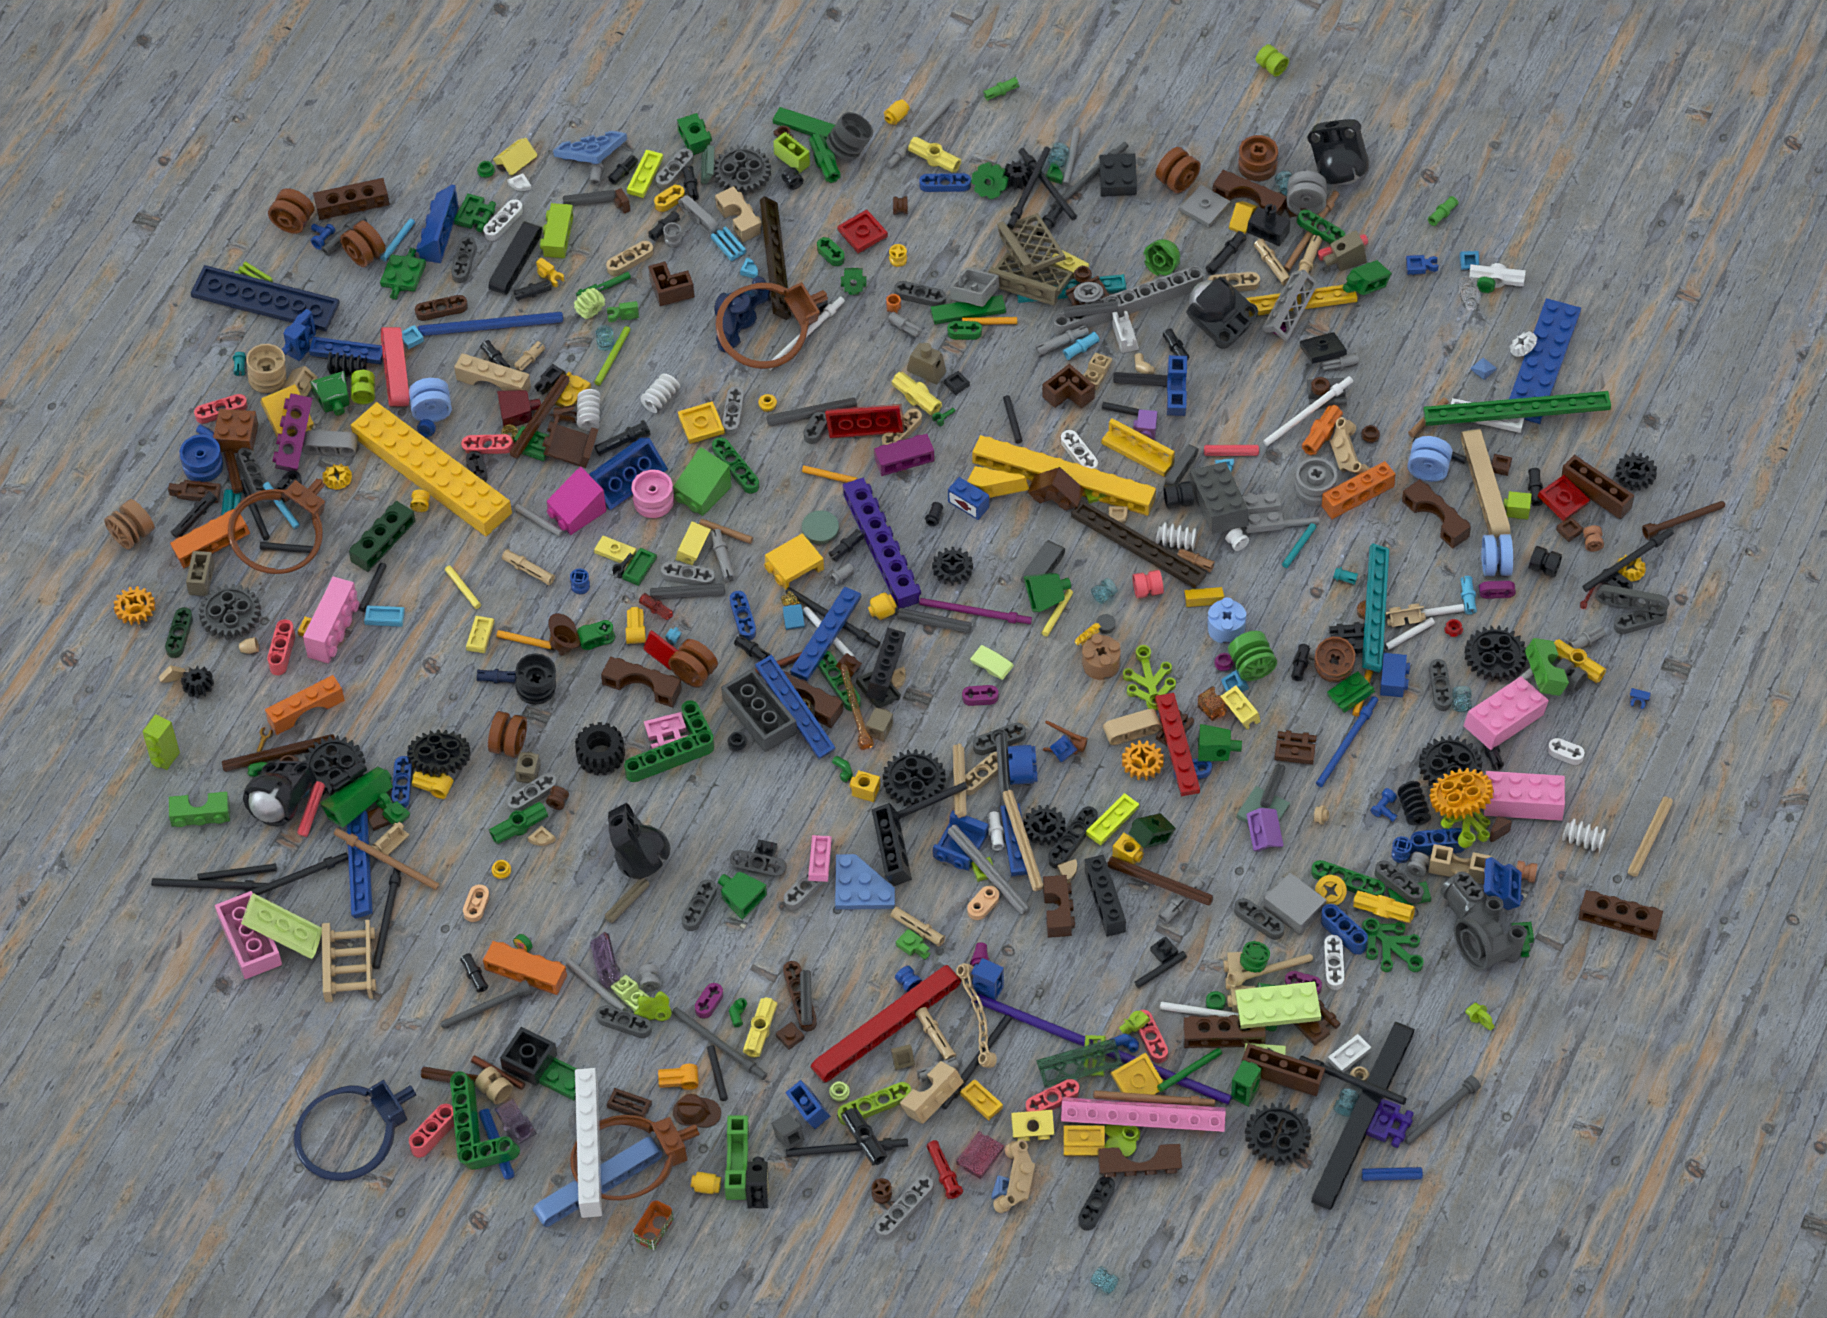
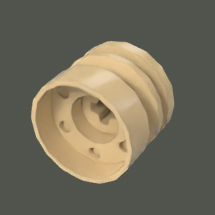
M260 344L253 347L246 356L250 386L261 393H273L280 390L286 382L285 354L282 349L272 344Z

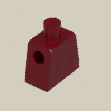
M526 390L497 391L504 430L529 423L532 419L531 411L538 410L541 405L540 398L529 400Z

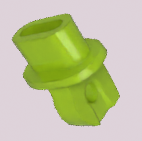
M1474 1003L1466 1009L1465 1013L1470 1016L1471 1022H1479L1490 1031L1495 1028L1485 1005L1480 1006L1478 1003Z
M1138 1010L1133 1012L1127 1020L1124 1019L1125 1023L1119 1029L1123 1034L1129 1035L1132 1031L1137 1032L1151 1019L1144 1012Z

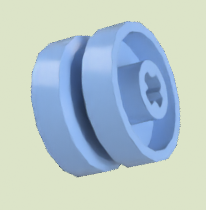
M425 378L416 381L410 386L412 416L416 420L429 419L433 422H439L450 415L452 406L449 387L444 380Z
M1419 437L1412 444L1407 468L1418 479L1438 482L1443 480L1448 474L1453 450L1445 440L1438 437Z
M1501 534L1498 537L1497 543L1494 535H1483L1481 562L1484 577L1495 576L1497 564L1501 576L1512 575L1513 545L1510 534Z

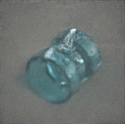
M1060 142L1054 143L1048 156V163L1050 165L1054 163L1059 168L1063 167L1069 153L1068 146Z
M1282 171L1275 177L1280 193L1285 196L1288 193V180L1292 176L1290 171Z
M602 325L596 329L597 347L603 351L612 349L615 345L613 329L607 325Z
M1105 578L1101 581L1100 585H1096L1091 589V593L1097 602L1103 604L1108 600L1109 596L1113 597L1117 594L1118 590L1111 579Z
M1467 686L1453 688L1452 697L1454 700L1452 705L1455 711L1467 712L1471 710V688Z
M1343 1088L1339 1093V1100H1336L1333 1106L1334 1110L1340 1115L1349 1117L1359 1098L1358 1093L1351 1089Z
M1100 1266L1093 1274L1090 1283L1095 1287H1101L1102 1291L1109 1295L1117 1286L1119 1277L1109 1274L1106 1268Z

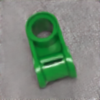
M608 620L583 625L577 630L581 648L584 650L608 645L615 640L613 624Z

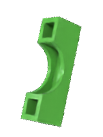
M728 1115L726 1200L747 1199L746 1175L749 1120L748 1116Z

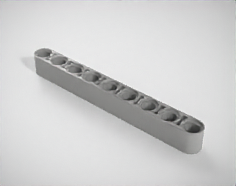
M1193 266L1101 298V301H1096L1095 303L1117 301V313L1120 318L1124 316L1125 311L1131 314L1191 293L1197 284L1203 282L1204 272L1200 267ZM1064 312L1059 313L1053 319V332L1056 336H1060L1065 331H1071L1082 325H1086L1088 329L1112 320V312L1065 317Z

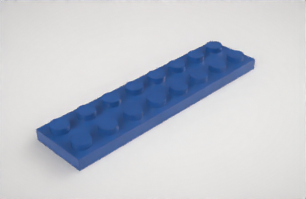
M1546 298L1533 332L1537 337V343L1525 355L1509 399L1551 396L1580 316L1581 307ZM1543 416L1526 417L1524 420L1541 424Z

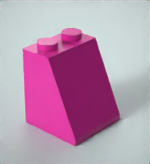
M579 467L546 501L548 508L546 511L549 517L555 519L559 527L563 531L566 530L570 535L606 512L604 490L582 467Z

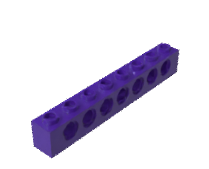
M864 477L842 484L843 496L861 533L864 535V540L898 610L899 608L918 604L919 595H921L920 586L915 584L913 572L911 569L908 570L907 560L899 552V543L897 540L894 541L893 531L890 526L887 527L885 514L880 512L879 502L877 498L872 496L871 485L869 483L866 484Z

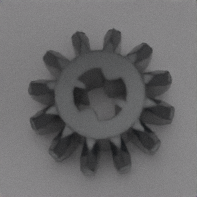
M1012 160V163H1006L1004 168V176L1008 178V188L1013 187L1015 191L1016 188L1022 190L1024 186L1026 187L1032 174V169L1028 167L1027 162L1022 164L1020 160L1018 163Z
M197 665L195 669L189 667V672H183L181 684L185 693H188L190 697L195 695L198 699L200 695L206 697V692H212L214 679L212 673L207 671L205 666L200 669Z

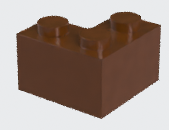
M666 261L648 266L649 279L659 306L695 297L693 281L688 270L671 275Z
M1068 364L1042 384V397L1054 408L1069 398L1082 409L1095 399V385L1071 364Z
M1061 467L1035 475L1027 493L1038 503L1053 500L1060 508L1066 511L1078 507L1085 489Z

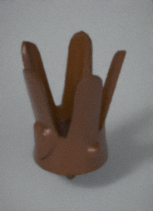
M576 404L563 408L556 407L553 410L554 414H549V416H554V419L556 415L560 416L558 422L577 423L575 418L571 417L577 415V412L573 411Z

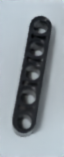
M526 221L522 223L490 278L489 290L508 295L542 235L541 226Z

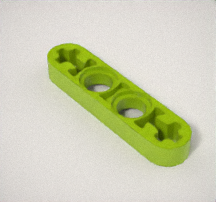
M899 1082L844 1104L838 1109V1121L846 1125L842 1120V1115L851 1108H857L862 1117L866 1119L898 1106L911 1092V1086L906 1082ZM899 1090H903L906 1094L902 1095V1093H899ZM881 1096H887L890 1100L882 1104L878 1099ZM866 1103L871 1108L868 1111H862L860 1106Z

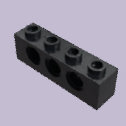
M887 628L866 697L885 702L906 632Z
M890 803L871 809L885 877L893 886L912 880L898 812Z
M1104 854L1086 858L1084 871L1106 937L1125 933L1126 919Z

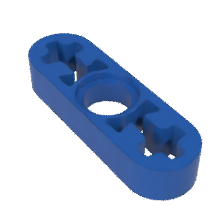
M965 173L924 174L919 178V187L924 192H965L971 188V177ZM948 180L950 184L942 185L941 181Z
M734 591L729 599L738 633L746 639L752 640L756 636V626L746 594L742 591ZM738 598L741 601V606L739 607L736 599ZM747 613L748 617L740 619L738 614ZM744 625L748 626V630L750 631V633H747L745 631Z
M400 756L394 762L392 802L398 801L400 792H403L402 801L398 802L406 808L410 804L413 768L408 763L407 756ZM404 763L406 764L404 769L405 773L401 770V766ZM400 779H406L408 781L403 786L397 784L398 780Z

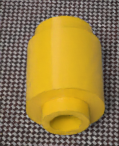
M902 99L895 101L884 111L885 121L896 125L908 114L910 110L909 105Z
M697 1171L696 1175H692L691 1187L694 1188V1192L714 1195V1193L720 1192L722 1178L717 1177V1174Z

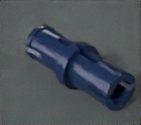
M477 669V682L487 681L498 684L499 682L515 683L516 681L515 671Z

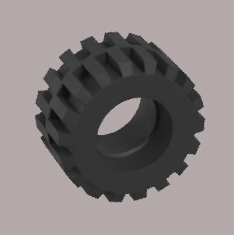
M598 722V725L592 723L589 724L590 727L587 728L585 726L582 728L583 732L579 731L577 734L578 738L575 740L578 764L581 765L583 770L586 769L589 774L594 772V775H599V773L607 775V772H615L614 768L618 769L620 767V763H623L625 756L621 732L617 731L615 726L610 727L609 723L602 725V722ZM600 745L609 747L603 752L592 751L594 747Z

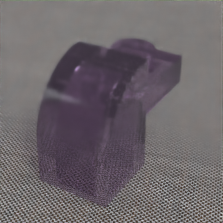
M513 1098L495 1108L497 1115L504 1125V1130L516 1144H521L537 1134L527 1116L522 1115Z

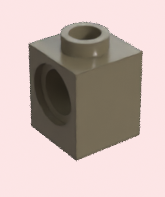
M875 707L866 724V736L884 742L894 724L893 713L886 709Z
M520 752L515 769L517 782L530 783L537 779L541 765L539 754Z

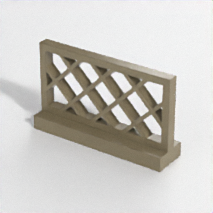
M1038 213L1018 220L1013 229L1021 228L1019 232L1012 231L1013 229L1008 228L1004 221L997 223L999 237L1026 278L1033 277L1032 272L1066 259L1065 254ZM1036 220L1038 222L1036 226L1029 225V223ZM1025 230H1032L1031 234H1026L1024 232ZM1037 232H1043L1044 235H1043V236H1037L1036 233H1037ZM1020 238L1028 239L1026 243L1019 242ZM1032 240L1040 241L1038 245L1030 244ZM1044 242L1051 243L1050 247L1042 245ZM1027 249H1034V252H1033V253H1028V252H1026V250H1027ZM1039 251H1045L1046 254H1045V255H1039L1038 252H1039ZM1051 253L1059 254L1058 256H1055V257H1050V256H1049ZM1034 259L1042 260L1037 264L1032 263Z
M1008 252L995 268L991 267L988 272L999 275V289L1053 306L1057 303L1059 294L1073 277V272L1054 266H1047L1032 272L1037 275L1031 278L1020 276L1023 275L1021 270H1011L1018 268L1016 262L1007 263L1008 260L1015 261ZM1040 271H1048L1049 273L1041 274ZM1056 276H1064L1065 278L1057 279ZM1052 278L1053 280L1045 282L1044 279Z

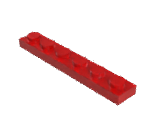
M1175 694L1155 696V702L1180 795L1182 797L1199 794L1200 786Z

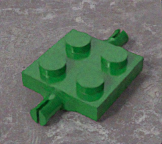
M409 248L407 256L391 254L380 280L381 287L392 289L390 298L393 300L397 299L400 291L415 292L426 266L425 259L414 258L417 252L415 248Z

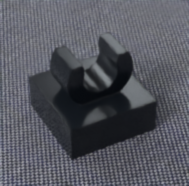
M758 839L754 852L775 857L777 843ZM756 857L754 859L763 862V859L760 857Z
M1167 937L1161 938L1150 947V951L1161 964L1178 954V949Z

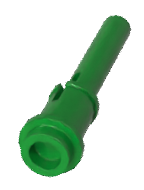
M626 272L599 285L593 284L583 290L579 289L576 292V297L580 296L587 289H597L603 286V288L598 289L601 292L630 279L631 275L629 272Z

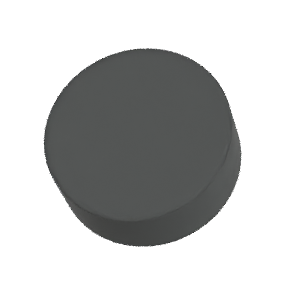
M1103 614L1097 618L1096 623H1099L1101 626L1099 629L1101 633L1108 634L1115 629V619L1113 616Z

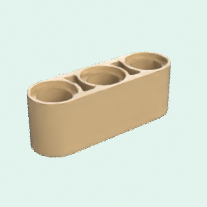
M1146 709L1109 720L1103 725V729L1111 745H1118L1155 734L1162 729V725L1154 709Z

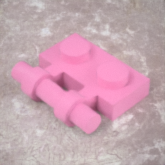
M681 712L644 721L649 741L657 739L658 742L650 744L651 749L688 736L680 735V733L686 732ZM674 735L673 739L665 741L663 739L664 737Z

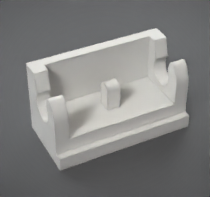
M1125 311L1124 316L1120 318L1117 312H1112V327L1120 352L1125 353L1139 350L1128 312Z

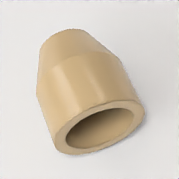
M248 638L239 643L240 652L247 654L259 652L257 638Z

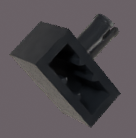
M1273 204L1266 205L1265 209L1258 207L1248 221L1247 233L1280 247L1290 232V220L1277 215L1275 205L1272 209Z

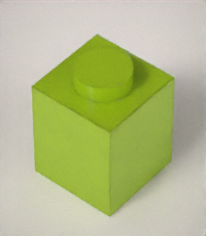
M1509 491L1508 499L1504 498L1503 504L1508 518L1529 519L1531 493Z

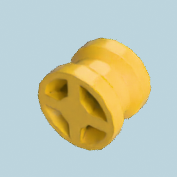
M895 244L890 247L889 262L891 265L901 267L906 264L907 249L904 245Z
M420 489L414 490L411 494L410 508L416 512H426L429 508V492Z

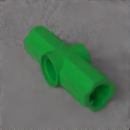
M819 133L813 134L809 138V144L814 153L816 166L821 169L826 182H837L841 178V174L836 165L835 155L828 147L824 135Z
M538 802L523 811L512 812L507 820L490 828L489 833L493 841L500 844L514 835H524L529 827L547 818L548 813L542 802Z

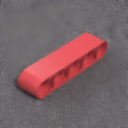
M382 327L381 345L388 403L390 407H408L409 388L401 327Z

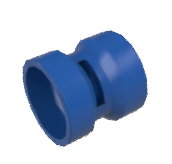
M582 568L573 570L570 574L572 591L579 595L587 593L590 589L588 572Z
M1400 836L1394 839L1391 856L1395 862L1405 863L1410 859L1412 842L1409 838Z
M910 966L901 968L895 975V980L903 985L906 993L922 982L921 978L914 974V970Z

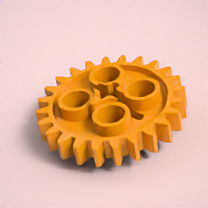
M1459 768L1458 773L1451 770V775L1443 774L1444 779L1437 778L1438 783H1433V788L1430 789L1431 794L1429 796L1432 807L1435 808V812H1440L1441 816L1446 814L1447 818L1454 815L1455 819L1462 815V818L1465 819L1467 814L1473 817V812L1480 814L1479 809H1486V804H1491L1490 799L1494 798L1492 781L1488 778V775H1483L1482 771L1477 773L1476 769L1469 772V768H1466L1464 772Z

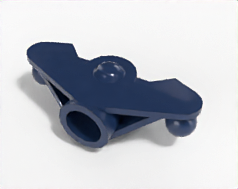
M757 276L752 280V284L766 283V280L761 276ZM754 289L743 292L736 296L727 306L723 316V331L732 348L741 343L739 337L741 329H747L756 322L757 314L754 309L757 305L768 301L770 290ZM723 292L718 296L714 306L716 316L722 302L731 293ZM716 336L718 349L721 352H726L719 342L718 336Z

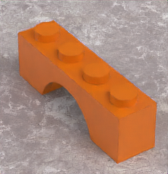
M331 675L266 708L267 721L275 734L278 735L294 727L296 720L309 709L315 707L330 709L345 701L343 690L334 675Z

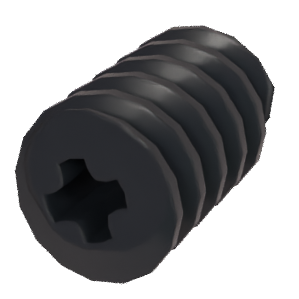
M329 352L327 369L330 375L344 371L345 377H348L357 370H367V356L362 361L361 355H358L357 359L354 360L353 354L347 359L346 353L340 358L339 353H336L335 357H333L332 352Z
M1409 781L1400 786L1397 791L1406 821L1410 825H1422L1431 820L1429 808L1426 807L1427 802L1422 794L1421 784L1418 781Z

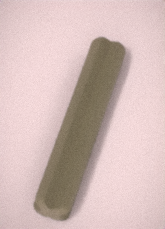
M645 878L639 879L604 915L605 919L609 923H613L649 887L648 880Z

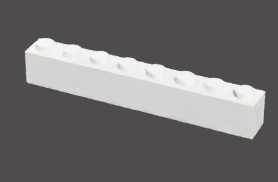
M595 1068L576 1069L579 1208L581 1218L602 1216L598 1079Z

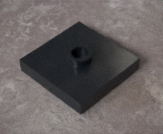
M1335 332L1299 341L1301 349L1312 364L1347 355L1346 348Z

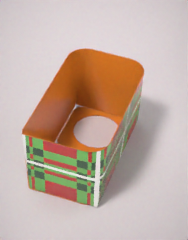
M652 1201L633 1230L635 1241L649 1249L655 1250L674 1220L672 1208L660 1201ZM658 1216H663L667 1220L661 1229L653 1226V1220ZM651 1232L656 1235V1238L648 1240L643 1235Z

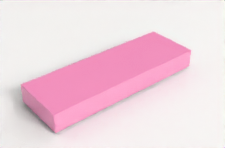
M812 835L808 881L828 882L832 836Z

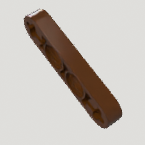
M789 961L783 967L785 982L799 1027L803 1031L809 1032L817 1026L816 1014L812 1005V1024L802 1025L801 1008L797 1006V1003L801 1001V990H792L793 985L800 984V972L802 969L798 962ZM793 968L796 978L792 979L789 969Z

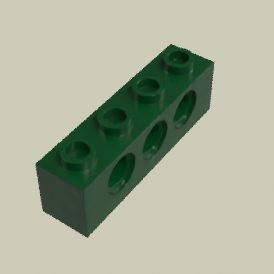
M398 501L388 506L385 513L375 520L373 526L363 533L357 543L350 547L349 555L351 562L369 572L416 522L414 511Z

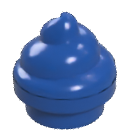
M429 419L421 420L417 425L418 433L424 437L432 436L436 431L434 422Z

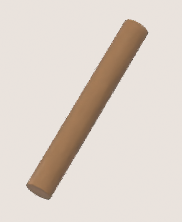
M1443 397L1435 406L1447 405L1449 401ZM1424 417L1408 432L1409 436L1414 437L1425 426Z
M701 519L699 522L704 527L713 531L720 529L721 534L751 544L753 541L752 536L708 520Z

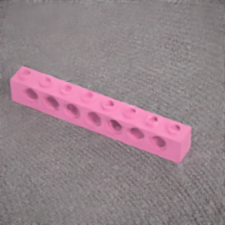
M1063 1097L1061 1121L1224 1132L1226 1108Z

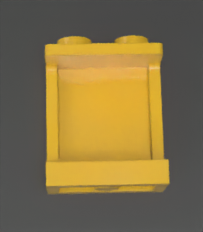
M802 533L765 554L764 566L768 573L774 575L779 586L782 585L786 590L791 581L810 570L815 569L818 573L824 570V559Z

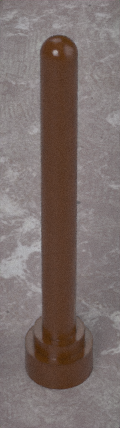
M1719 501L1659 524H1645L1642 526L1643 535L1647 540L1651 539L1659 531L1725 507V502Z

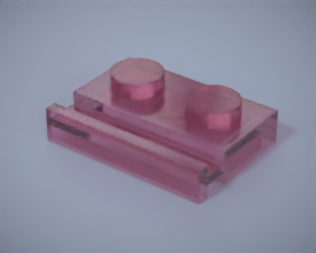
M978 1131L956 1160V1165L962 1166L964 1170L982 1179L1003 1151L1004 1145Z

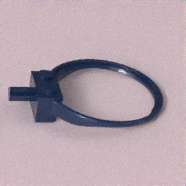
M383 1079L370 1087V1089L363 1086L349 1085L333 1089L319 1096L305 1108L297 1121L294 1131V1146L298 1158L310 1172L327 1180L347 1181L368 1174L379 1166L388 1155L394 1141L395 1128L407 1121L401 1104L416 1096L413 1087L410 1085L394 1095ZM352 1093L371 1097L372 1104L386 1123L384 1139L375 1157L366 1165L349 1172H330L313 1164L305 1155L301 1144V1128L312 1108L322 1100L337 1094Z

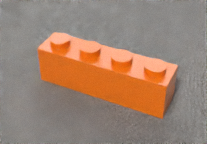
M234 509L227 511L216 519L210 520L199 528L193 529L188 534L176 538L170 543L183 569L190 566L193 551L212 552L213 554L230 545L228 524ZM241 514L235 524L236 541L251 534Z
M492 941L483 959L485 970L518 982L526 980L529 986L558 995L567 977L566 966L562 963L547 960L541 955L527 953V951L521 948L510 947L504 942Z

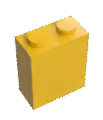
M296 384L261 398L260 403L276 437L278 433L282 434L283 427H280L282 416H286L287 412L286 409H283L285 399H289L291 393L300 395ZM297 411L290 413L294 419L301 417ZM310 414L308 418L306 431L311 430V428H313L314 426ZM294 429L287 430L289 436L297 435Z

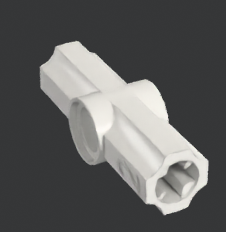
M1495 263L1491 266L1471 264L1469 281H1478L1480 277H1490L1496 282L1495 288L1502 287L1504 284L1524 287L1526 271L1508 269L1500 263Z

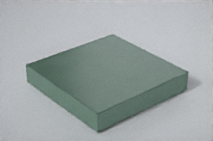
M1255 786L1237 813L1236 818L1248 823L1247 813L1258 808H1266L1260 805L1265 790ZM1275 795L1268 809H1276L1280 822L1290 807V802Z

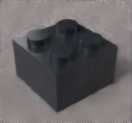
M1135 153L1099 155L1101 197L1137 195Z
M520 1027L500 1057L502 1070L537 1086L539 1079L548 1066L552 1064L554 1057L556 1058L557 1056L556 1044Z

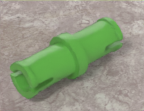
M1016 77L1003 83L998 82L996 86L983 90L984 97L989 101L997 96H1004L1007 92L1019 88V82Z
M1450 196L1443 204L1437 206L1436 211L1428 217V222L1432 226H1436L1443 218H1447L1450 215V211L1458 205V200Z

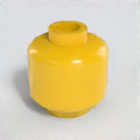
M883 592L870 599L871 606L868 607V610L872 617L876 616L877 619L883 620L895 614L897 605L891 594L888 595L886 592Z

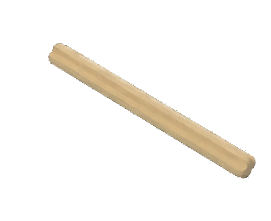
M1004 791L1003 799L1032 889L1034 891L1042 890L1043 883L1013 791Z

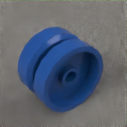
M203 434L194 435L186 439L179 450L184 474L188 479L209 482L220 475L224 464L219 443L215 438Z

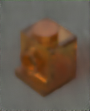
M1214 686L1198 695L1197 706L1211 721L1221 718L1226 714L1225 702L1220 695L1215 694Z

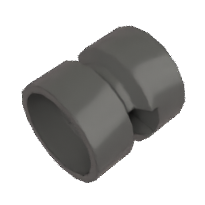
M1563 658L1556 667L1564 669L1569 681L1566 689L1576 693L1586 681L1588 673L1580 667L1575 668L1574 663Z

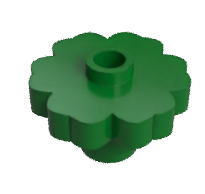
M991 162L980 164L978 169L972 173L971 183L976 185L974 191L980 197H985L986 195L989 199L999 197L1002 191L1007 188L1008 178L1004 176L1005 169L999 164L992 165Z

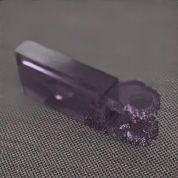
M603 932L592 940L590 945L601 984L605 988H609L612 985L611 980L614 982L620 980V973L616 968L617 965L610 936L608 933Z

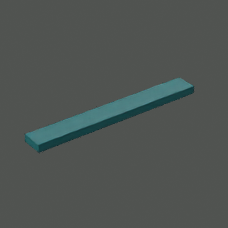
M1372 543L1369 547L1362 668L1380 673L1383 666L1390 548Z

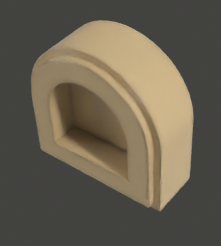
M1109 506V516L1125 524L1128 516L1127 506Z

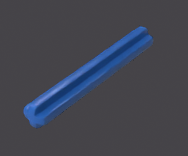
M487 1108L480 1110L479 1116L488 1139L499 1138L500 1136L490 1110ZM510 1161L499 1163L504 1179L513 1178L514 1171Z

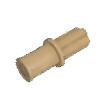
M537 341L528 351H524L523 356L514 363L516 370L523 371L530 363H534L535 358L545 350L544 345L542 344L539 347L541 342Z

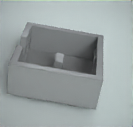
M965 268L960 274V286L962 288H959V280L956 279L950 286V299L983 307L999 289V275Z

